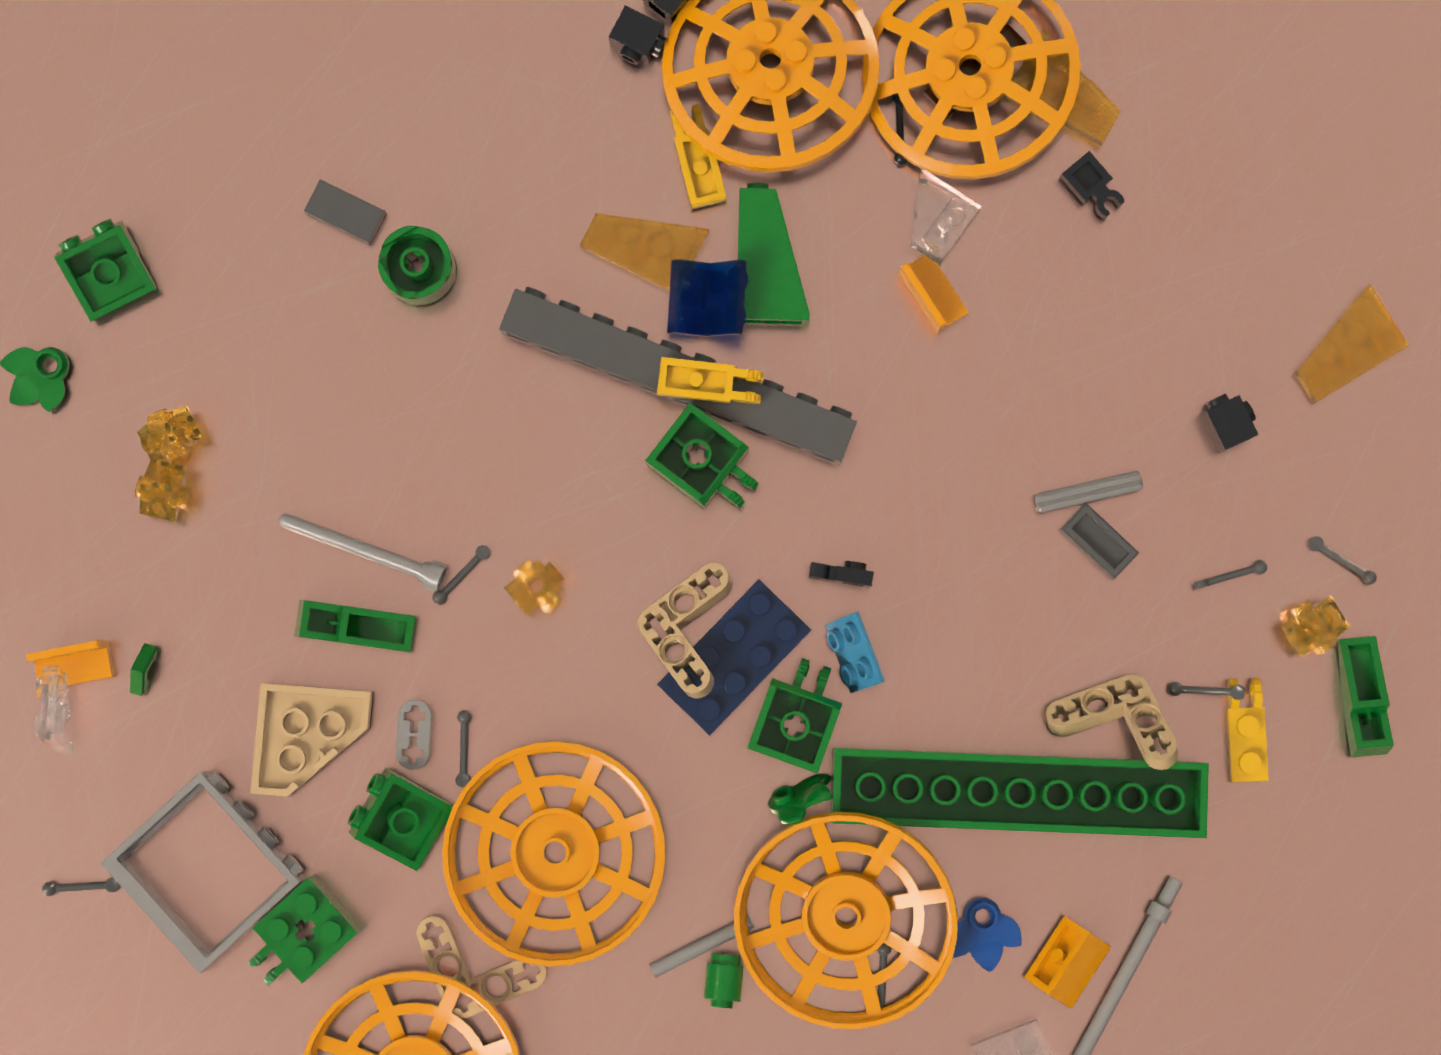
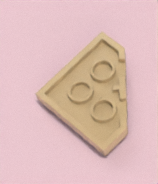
M260 683L250 794L284 797L292 795L369 729L373 692Z

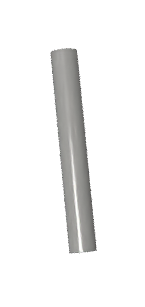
M747 915L748 931L755 928L749 915ZM734 922L649 964L654 977L657 978L735 938Z

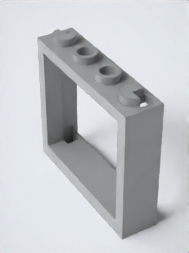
M208 771L197 774L101 862L102 866L199 974L208 970L253 929L261 919L306 880L300 874L303 868L299 862L290 854L285 857L276 847L279 841L266 827L260 829L251 819L254 816L252 810L240 799L235 802L226 792L229 786L225 780L216 772L211 775ZM204 789L287 880L211 951L128 860L129 857Z

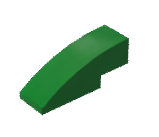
M299 600L294 636L410 652L415 616Z
M1376 636L1339 639L1341 692L1351 758L1388 754L1394 743L1387 713L1390 703Z

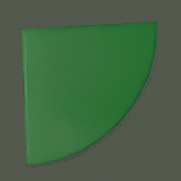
M143 644L130 669V693L139 696L145 694L150 680L147 679V672L151 664L156 662V646Z

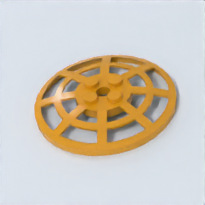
M689 0L678 13L670 27L664 44L662 59L664 91L669 108L678 125L692 142L712 157L728 165L745 170L761 172L791 171L812 165L833 154L852 138L869 114L878 88L880 69L878 45L870 23L854 0L842 1L855 16L865 40H843L835 21L820 7L826 0H776L800 6L789 21L770 17L766 0H731L719 8L713 15L695 7L701 0ZM752 3L755 20L746 24L740 30L722 21L734 10ZM814 15L826 27L833 42L811 44L810 39L802 28ZM685 20H688L703 27L695 48L694 68L673 74L672 62L675 43ZM713 33L730 42L727 50V59L705 64L706 48ZM767 54H774L780 58L781 62L775 68H766L760 63V60ZM868 55L867 84L860 103L854 109L838 96L846 77L847 56ZM836 56L835 73L831 85L827 88L812 77L814 59ZM729 75L730 81L737 90V93L728 106L714 93L708 79ZM698 83L699 90L705 101L720 116L709 136L689 117L678 97L676 89ZM804 90L819 100L817 104L806 112L789 118L787 102L800 95ZM753 101L759 104L772 105L775 121H759L740 114L748 102ZM829 108L846 121L840 130L825 141L807 150L795 153L792 136L793 130L800 129L814 122ZM733 125L753 133L777 134L781 155H750L730 149L723 145L722 142Z
M892 0L872 29L876 42L878 43L884 28L902 37L895 54L894 79L878 84L870 115L881 136L896 153L903 156L911 164L932 174L954 179H981L1015 170L1035 159L1052 144L1065 127L1074 109L1079 91L1081 70L1078 43L1072 26L1061 7L1054 0L1041 1L1054 15L1065 39L1050 41L1042 40L1041 34L1033 21L1018 8L1023 0H939L925 8L911 23L893 16L897 8L906 0ZM983 4L995 7L998 10L987 25L973 22L968 23L963 5ZM949 8L953 27L945 30L938 37L920 29L932 16ZM1011 17L1016 19L1025 29L1032 44L1010 47L1008 41L1000 32ZM912 41L929 50L926 69L905 75V59ZM1068 53L1070 62L1069 81L1064 100L1057 111L1040 99L1047 78V56ZM868 55L863 56L862 81L864 90L868 77ZM1036 58V75L1029 92L1013 82L1014 62ZM967 59H975L980 63L981 68L978 73L969 76L961 72L960 65ZM926 84L930 85L933 93L939 99L930 116H927L916 105L909 89ZM898 93L909 115L923 127L912 147L904 142L890 127L880 110L877 100ZM1004 95L1021 105L1019 109L1005 120L995 125L991 124L988 107L996 104ZM953 108L959 111L974 112L977 129L962 130L942 124ZM1031 112L1049 124L1045 131L1027 147L1011 156L999 159L995 137L1001 136L1015 128ZM936 135L957 142L980 141L985 163L975 165L952 164L933 159L925 154Z
M560 741L534 743L515 748L495 758L479 770L463 788L452 807L445 827L442 847L443 872L449 895L459 915L471 931L487 945L507 957L528 964L543 966L573 965L592 960L614 949L627 939L643 922L656 900L663 879L666 858L665 837L659 813L649 793L637 777L620 762L601 751L581 744ZM559 752L579 755L588 758L589 761L581 779L559 774L535 777L528 757L542 753ZM514 762L522 783L514 786L502 795L489 813L468 805L475 792L489 777L504 766ZM603 765L614 771L631 787L640 799L645 811L624 818L615 802L604 791L594 785ZM545 786H565L576 790L568 808L565 809L547 808L540 788ZM526 793L533 811L531 816L525 819L519 827L499 818L510 803ZM589 796L595 798L605 807L613 818V823L593 829L591 824L581 816ZM461 819H464L482 827L478 843V866L480 873L459 881L456 871L455 845ZM651 825L654 837L655 858L649 886L646 887L628 878L633 857L630 832ZM492 832L512 840L510 850L511 861L493 868L490 865L489 855ZM620 836L622 856L619 872H615L599 864V844ZM550 842H559L565 847L566 855L563 861L552 863L546 858L545 848ZM516 875L521 883L530 890L521 909L504 895L497 882ZM592 877L612 886L599 903L587 911L584 910L578 890L583 888ZM486 887L495 903L516 920L507 940L496 935L481 922L469 906L465 894ZM621 892L642 901L636 912L623 927L607 939L596 944L589 922L606 912L618 899ZM543 896L553 898L564 897L571 917L549 919L535 916ZM529 926L550 931L575 928L582 949L568 953L551 954L530 951L520 946Z
M832 812L814 815L803 819L799 823L789 825L776 833L758 850L748 864L738 887L734 906V931L738 950L746 969L758 987L774 1003L790 1014L813 1024L838 1029H861L879 1026L896 1020L914 1010L933 993L944 978L953 958L958 933V912L954 892L946 872L934 854L919 839L900 826L879 817L862 813ZM836 821L859 822L877 826L888 832L878 848L857 841L832 842L826 823ZM811 827L817 846L798 855L786 866L784 871L763 863L769 853L782 841L803 829ZM901 839L911 845L926 860L936 875L940 887L919 890L909 871L896 858L891 856ZM836 852H856L872 858L862 873L842 871ZM817 857H822L827 875L820 878L813 886L794 877V874L806 863ZM885 865L896 873L908 892L887 896L883 888L876 882ZM757 877L775 885L769 905L770 927L749 934L747 926V901L751 884L754 878ZM785 890H788L804 898L805 901L802 917L782 923L781 903ZM945 902L947 911L946 936L938 960H936L919 948L925 923L924 905ZM913 907V928L911 936L907 940L890 929L892 911ZM841 908H851L856 912L857 919L853 923L846 924L837 918L836 913ZM805 932L812 945L818 949L810 964H807L794 951L787 937ZM775 942L785 960L798 973L803 975L793 995L782 989L769 976L758 960L755 948ZM883 943L900 953L890 965L878 972L872 973L868 956L879 949ZM830 957L838 960H853L858 977H838L826 974L823 970ZM910 961L929 973L926 979L909 995L881 1008L876 989L877 985L896 976ZM816 983L837 990L861 989L866 1011L858 1013L834 1012L814 1007L806 1003Z
M411 970L391 972L373 977L349 990L335 1001L320 1018L308 1039L303 1054L317 1055L320 1049L334 1055H377L357 1046L364 1036L381 1022H384L392 1042L386 1045L378 1055H452L440 1043L448 1023L462 1033L472 1047V1050L459 1055H505L508 1053L509 1055H520L517 1041L506 1020L495 1006L477 990L457 979L439 973ZM422 981L445 986L446 989L439 1006L419 1002L393 1005L385 985L395 982ZM368 992L371 993L379 1011L362 1022L351 1034L347 1042L325 1035L332 1022L344 1008L358 997ZM460 993L472 999L489 1015L498 1027L503 1039L483 1045L471 1026L452 1013ZM403 1014H424L434 1018L426 1036H406L398 1016Z

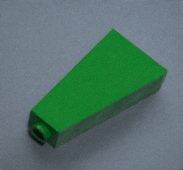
M748 183L747 188L739 189L736 324L808 326L810 313L777 190L769 188V184Z

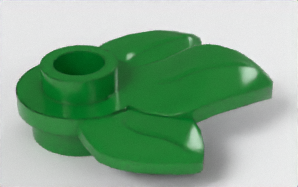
M22 347L10 352L1 360L0 365L6 371L16 376L10 392L9 401L11 404L25 406L36 403L39 400L41 406L47 412H50L62 402L66 392L63 379L67 376L70 367L69 359L63 351L54 347H46L40 351ZM50 360H56L57 368L53 372H48L46 369V365Z
M817 774L802 780L793 787L788 785L782 786L773 792L772 797L768 801V807L773 814L777 815L781 823H799L805 817V809L832 799V794L826 786L832 778L828 774Z

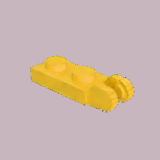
M700 104L692 105L691 114L693 121L709 136L710 131L709 128L706 129ZM669 111L676 136L674 137V142L691 208L696 209L727 201L717 159L692 142L684 134L672 112Z
M661 357L657 395L730 404L731 401L760 404L761 395L755 392L732 391L733 379L758 382L763 381L764 373L756 370L735 368V365Z
M1260 678L1250 679L1251 707L1239 708L1240 700L1227 695L1228 708H1225L1229 782L1269 781L1265 707H1262L1263 692ZM1228 679L1227 688L1239 685L1238 679Z

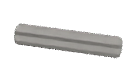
M1132 471L1038 493L1035 495V504L1038 512H1048L1139 491L1143 488V481L1139 471Z

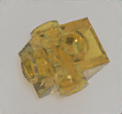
M187 406L167 411V409L156 411L146 418L148 423L137 431L142 448L148 454L152 464L166 460L169 464H174L189 456L188 450L203 438Z
M151 458L144 476L139 477L135 489V497L140 498L139 513L153 518L176 522L181 508L187 509L191 499L192 488L187 487L188 467Z
M527 560L512 573L515 579L504 587L527 617H532L540 609L547 613L562 600L559 594L564 589L559 582L564 578L551 562L544 566L540 560H537L534 564ZM538 580L542 581V589L534 593L532 591L533 583Z
M1332 596L1313 605L1309 600L1297 605L1290 610L1292 617L1281 625L1286 633L1287 640L1295 647L1300 657L1313 650L1316 655L1326 652L1336 645L1334 640L1350 628Z

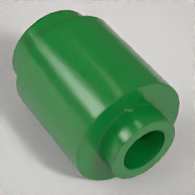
M711 954V963H707L704 989V999H711L710 1007L732 1009L733 1001L741 1002L744 966L740 965L741 956Z

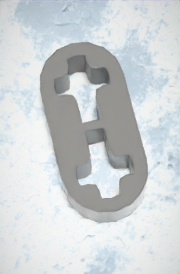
M410 700L404 703L398 713L396 758L401 766L410 770L422 768L428 763L431 756L433 712L430 706L421 700ZM415 705L419 706V712L425 713L426 716L425 720L418 722L417 733L412 732V720L406 719V713L412 712ZM412 737H417V749L423 750V757L416 758L415 764L410 763V757L404 756V749L411 748Z

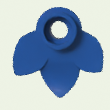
M985 897L973 899L965 908L964 918L958 921L957 941L953 958L970 952L983 969L991 972L999 963L1004 946H1021L1020 928L1014 919L1001 914L998 905L991 899ZM980 909H986L989 913V918L983 923L978 922L975 918L976 912Z

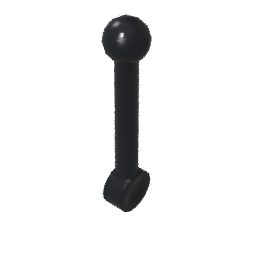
M897 93L892 95V103L896 106L897 134L904 141L903 104ZM896 153L894 156V162L897 165L902 166L907 163V160L900 154Z

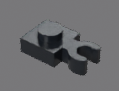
M1090 151L1060 176L1083 204L1092 198L1095 201L1097 214L1103 219L1110 215V212L1104 206L1105 200H1113L1118 207L1125 202L1123 196L1118 191L1109 190L1106 187L1113 177Z
M845 561L844 567L811 562L809 578L870 588L874 572L866 570L867 564L854 561Z

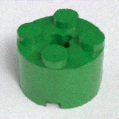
M404 226L392 232L385 239L378 259V270L385 285L397 298L410 305H426L439 300L449 291L456 279L455 259L450 248L437 232L424 227ZM415 259L422 263L423 269L419 272L413 269V264L411 263Z

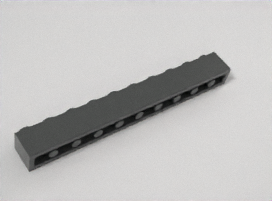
M526 287L525 291L515 288L499 328L503 335L657 394L661 357L716 363L715 359L700 353H696L694 357L681 353L682 347L673 342L662 339L661 343L658 344L647 340L648 334L637 328L628 326L626 331L613 326L614 320L606 316L594 313L591 318L580 314V307L570 302L560 300L557 305L545 300V293L531 287ZM733 379L732 391L755 392L761 395L760 404L738 403L731 401L730 404L662 396L685 406L691 402L708 415L839 466L857 424L856 420L851 419V412L837 406H832L830 410L817 406L818 400L803 393L798 392L796 397L783 392L784 387L767 379H764L762 384Z

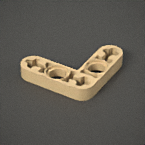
M709 563L700 568L647 607L638 618V628L681 689L689 697L695 699L705 697L712 691L714 677L680 630L726 597L731 591L732 578L727 569L718 563ZM715 575V577L719 578L721 585L715 588L712 584L710 585L708 578ZM698 585L706 596L705 598L701 599L697 590L694 589L695 586ZM687 594L694 597L693 607L688 611H678L676 609V602L679 597ZM654 618L660 621L661 627L667 633V636L663 639L651 628L649 622ZM677 643L684 645L685 653L681 659L677 661L667 659L666 652L671 645ZM689 665L698 676H701L702 684L698 687L691 684L690 677L684 671V668H687Z
M1130 674L1058 699L1047 707L1046 718L1048 728L1056 736H1071L1124 717L1146 763L1150 767L1158 770L1168 769L1177 761L1178 749L1176 739L1147 681L1139 675ZM1133 689L1135 693H1138V696L1132 697L1127 691ZM1114 694H1116V699L1119 700L1118 704H1114ZM1100 699L1106 701L1108 706L1102 711L1095 712L1088 708L1090 702ZM1078 707L1082 708V717L1079 715V710L1077 711ZM1064 714L1069 720L1062 722L1058 715ZM1145 715L1152 716L1157 720L1153 726L1148 728L1138 726L1136 721ZM1158 737L1161 748L1167 751L1166 754L1160 755L1158 751H1155L1153 739Z
M431 915L423 919L417 927V939L430 971L441 974L438 970L439 960L444 956L453 957L458 962V972L451 978L457 979L473 989L475 988L472 984L478 982L480 994L494 1006L538 988L547 977V966L530 964L532 967L539 966L540 972L536 975L537 981L532 982L529 977H525L517 981L520 989L514 990L513 979L506 970L513 968V975H517L524 971L525 962L513 960L472 978L447 919L440 915ZM429 922H433L435 927L442 926L444 932L439 935L442 946L449 942L452 949L442 950L434 957L432 956L430 950L438 947L433 937L428 939L425 937L424 932L429 929ZM499 976L505 980L507 989L504 995L494 997L487 992L486 982L490 977ZM436 984L442 998L446 987ZM471 1000L467 1004L468 1010L463 1011L461 1006L454 1007L452 1013L463 1019L484 1010Z

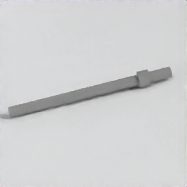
M1170 876L1157 901L1151 902L1146 912L1149 915L1073 1055H1091L1162 923L1166 924L1172 913L1169 909L1183 885L1182 882Z

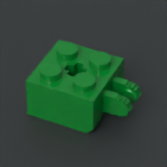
M691 402L645 460L647 466L704 509L717 492L737 507L741 508L745 501L742 499V496L724 485L731 474L739 479L747 488L755 490L759 485L754 478L738 467V464L748 453L749 447ZM701 447L705 450L704 458L706 461L702 464L697 462L696 465L690 463L691 456L688 452L692 448L697 451Z
M802 658L792 685L774 678L771 679L747 749L818 774L842 703L822 696L832 669L827 666H823L818 674L814 693L800 688L810 667V660ZM794 715L802 717L800 723L805 724L804 731H797L794 736H790L787 734L789 728L784 727V722L786 719L792 720Z
M315 874L304 880L253 927V930L266 945L247 963L252 968L260 966L267 959V956L274 952L282 962L277 967L272 968L266 974L263 981L269 986L289 969L302 984L318 972L361 933L364 928ZM303 921L305 924L310 921L314 923L315 927L312 929L313 938L310 935H304L302 932Z

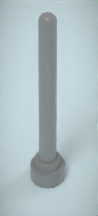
M283 514L279 518V524L282 528L418 577V582L423 583V587L438 592L446 577L448 565L433 560L431 563L425 561L422 564L289 514Z

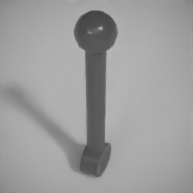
M1315 536L1309 540L1308 546L1312 551L1320 550L1361 576L1365 584L1371 585L1376 582L1377 575L1374 571H1365L1324 545L1321 537Z
M481 545L477 547L476 555L442 590L434 592L432 596L434 603L438 605L445 603L446 595L481 560H487L490 557V550L487 546Z
M1257 560L1252 566L1197 581L1193 585L1196 590L1255 572L1263 574L1267 571V564L1263 560Z
M1172 682L1168 686V692L1172 696H1178L1181 693L1228 695L1236 700H1240L1246 695V689L1242 685H1235L1232 688L1182 686L1179 682Z
M462 710L457 715V719L461 723L460 773L456 776L455 781L459 787H465L471 780L470 775L467 773L468 723H470L472 716L469 711Z
M112 877L107 879L106 882L60 885L46 882L42 887V891L46 896H53L56 892L97 889L116 892L121 886Z
M885 943L877 949V952L880 954L879 971L887 967V956L891 952V947ZM886 982L880 984L878 989L881 1008L885 1007Z

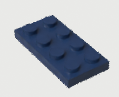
M758 579L693 647L714 677L712 691L702 698L695 699L689 697L681 689L670 672L657 685L710 736L801 642L811 629ZM690 665L684 668V671L692 681L691 684H694L696 687L702 684L701 676H698Z

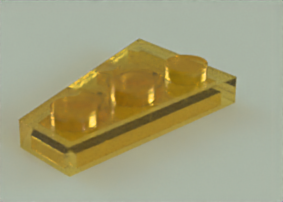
M1042 28L1040 32L1042 40L1050 41L1051 36ZM1068 54L1047 56V78L1040 99L1057 111L1064 100L1069 81L1070 62ZM1036 58L1024 60L1013 80L1014 83L1029 92L1036 75ZM1080 71L1078 95L1074 109L1065 126L1102 145L1121 111L1092 80H1089Z
M596 213L580 243V248L678 295L710 230L707 228Z
M1369 284L1294 373L1314 404L1408 347L1409 344L1372 285Z

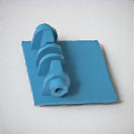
M859 611L825 625L827 629V642L836 653L840 664L841 679L848 686L850 693L885 682Z

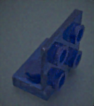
M682 259L672 260L667 333L698 337L742 334L743 325L746 320L744 302L745 289L748 285L747 261L732 260L705 263Z

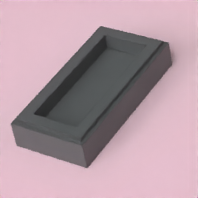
M321 179L304 209L305 214L369 245L386 215L385 210Z
M1084 503L1060 529L1067 538L1112 580L1116 579L1139 554L1129 542L1087 503Z

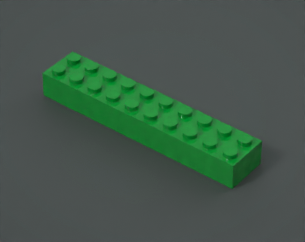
M833 748L831 813H862L882 818L898 826L1207 838L1209 763L1176 761L1170 768L1158 770L1150 767L1145 760ZM842 821L831 822V823H834V824H859V825H868V824L859 823V822H842Z

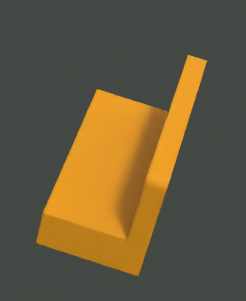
M930 251L910 264L905 263L900 267L899 276L937 334L968 315V310Z
M95 640L26 654L27 662L35 663L40 691L115 677L109 641Z
M1063 916L1024 978L1049 996L1072 1008L1111 947L1066 916Z

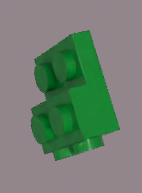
M111 218L100 222L91 228L94 234L83 240L80 239L79 235L66 239L59 244L61 251L57 252L54 256L90 322L155 290L157 287L140 258V252L122 220L115 224Z
M385 768L382 775L375 773L370 779L366 792L370 795L364 806L357 805L351 812L348 819V825L351 826L349 833L355 840L418 871L447 821L453 805L424 790L409 779Z

